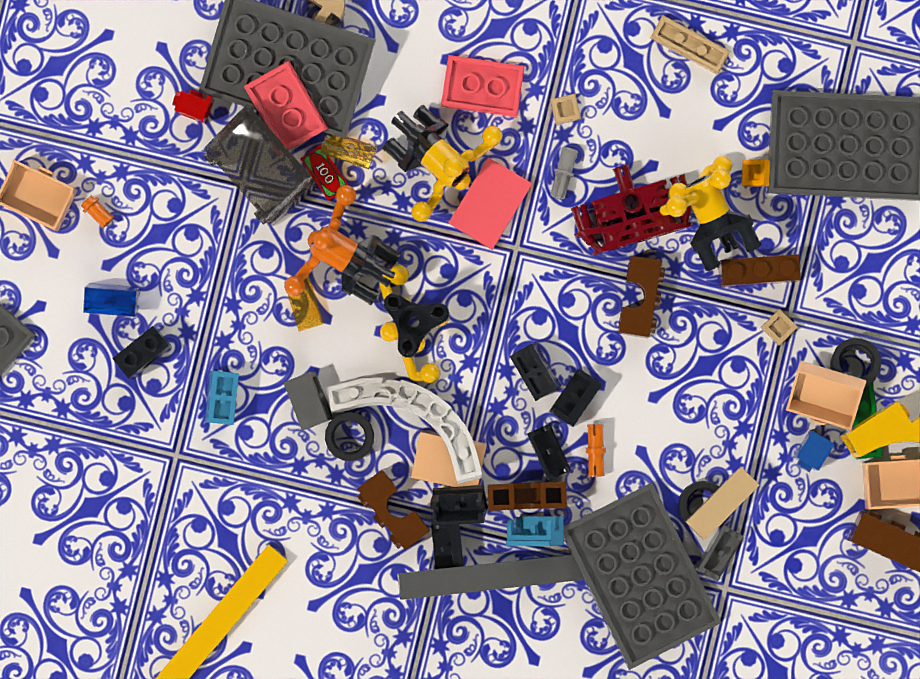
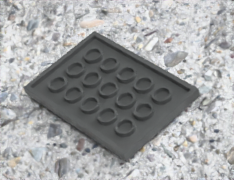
M225 0L199 92L257 110L244 86L285 62L290 61L328 127L322 132L346 139L376 39L255 0Z
M773 90L771 93L769 139L770 178L767 194L920 201V97Z
M649 483L563 527L564 540L628 670L722 623L653 483Z

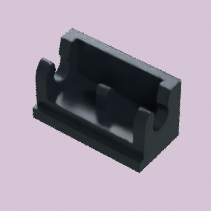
M536 342L509 356L535 401L561 387L560 382Z
M578 369L549 412L569 426L574 427L603 384Z
M550 423L526 434L548 481L571 470Z
M484 485L433 488L430 508L434 509L432 514L433 525L484 523L488 508Z
M431 524L435 569L464 566L460 525Z

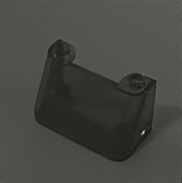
M248 104L203 148L206 151L203 157L212 167L217 164L257 209L253 214L263 225L267 222L271 226L275 225L318 187L311 175Z

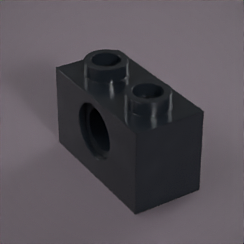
M152 326L112 359L128 379H134L169 351L172 345L157 327Z

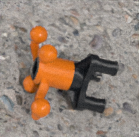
M343 185L336 192L337 202L330 219V225L321 227L320 230L309 234L307 240L312 256L295 276H291L285 281L284 288L291 296L302 294L305 289L304 280L319 265L320 261H323L341 272L342 292L349 296L352 294L371 306L376 300L379 291L359 281L360 278L369 276L385 285V287H388L391 281L382 275L384 274L393 279L395 272L378 264L373 256L380 258L393 267L398 261L401 252L382 243V239L375 235L357 243L338 232L345 207L353 204L356 199L355 190L351 186Z

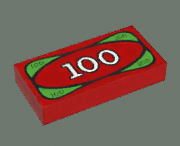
M319 145L300 158L329 202L336 198V192L339 187L348 185L322 145Z

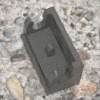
M316 371L308 372L283 382L302 431L333 419Z
M721 524L695 569L718 582L744 537L726 525Z

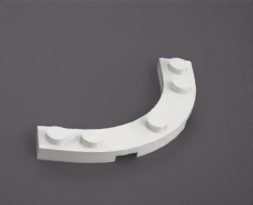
M380 377L363 378L326 387L332 414L373 405L398 407L416 414L430 424L444 441L452 460L458 484L483 478L477 452L466 425L452 410L450 405L431 391L404 380L396 381Z

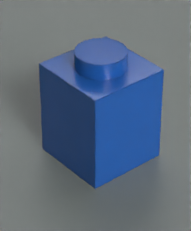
M808 431L793 458L798 460L796 465L809 473L812 469L819 471L835 444L814 431Z

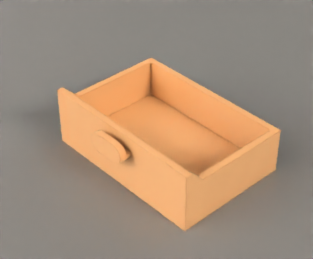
M13 159L11 168L0 189V205L58 232L78 190L52 178L54 173L41 166L37 171Z
M801 361L786 410L809 417L811 422L825 425L829 423L851 430L866 380Z
M421 430L411 478L452 487L478 486L479 479L458 484L449 451L440 435ZM473 441L482 470L487 443Z
M906 455L891 456V461L862 463L865 509L920 506V459L907 460Z

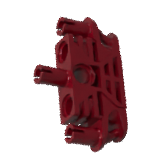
M628 164L623 165L621 169L620 166L612 169L620 193L597 199L590 203L591 207L594 208V217H597V227L593 228L587 204L580 205L582 216L578 206L571 208L578 229V233L574 235L576 238H581L588 246L595 250L592 253L593 256L691 227L693 224L689 222V217L692 213L691 206H688L682 215L681 223H676L675 217L670 214L664 216L660 211L651 213L650 210L667 204L670 199L668 197L669 188L666 189L665 187L667 185L666 179L635 188ZM685 174L679 175L678 179L677 176L669 179L672 185L675 183L687 185ZM628 196L635 197L638 201V207L635 209L627 208L624 203L625 198ZM641 208L643 209V216L627 220L626 215H635ZM618 219L621 220L620 223L613 224L607 227H603L602 225ZM602 234L604 246L601 247L594 237L595 235Z

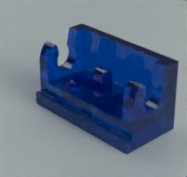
M89 283L84 288L83 313L135 317L139 310L138 297L140 296L141 287Z

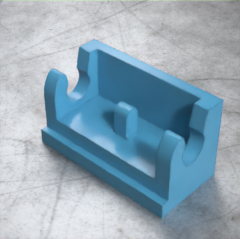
M210 371L205 422L234 425L239 373Z
M516 516L515 530L514 520H508L506 546L564 545L563 516Z

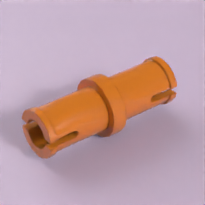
M587 424L588 447H586V453H588V476H605L604 453H606V447H603L604 424L596 425V434L595 424Z

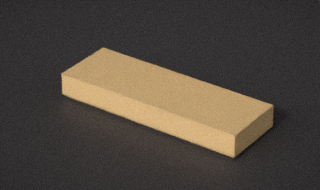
M662 15L650 37L651 40L718 75L730 53L729 50Z
M739 467L686 520V523L705 541L760 485L742 467Z

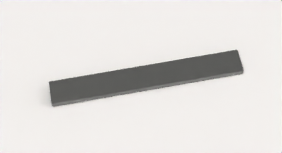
M572 554L397 573L400 600L584 580Z

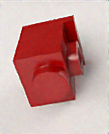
M189 89L188 93L177 91L172 105L175 106L174 111L177 114L206 124L215 100L207 95L206 99H203V94Z

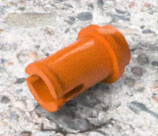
M91 195L82 203L81 207L84 209V213L87 212L101 228H104L113 220L114 216L98 202V197L94 198Z

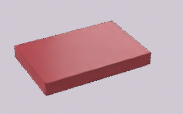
M448 55L441 107L517 118L525 66Z
M290 61L285 62L244 86L282 154L328 128Z
M488 157L448 224L493 250L532 186V183Z

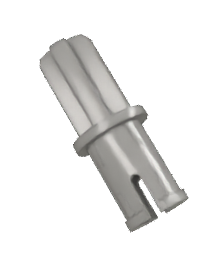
M562 147L558 167L554 169L556 175L551 190V196L556 199H564L566 196L570 178L574 176L572 170L576 155L578 154L577 150Z

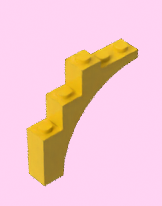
M898 401L892 402L854 426L851 430L840 435L854 458L861 457L879 447L893 443H920V415L910 421V413L903 404H899Z

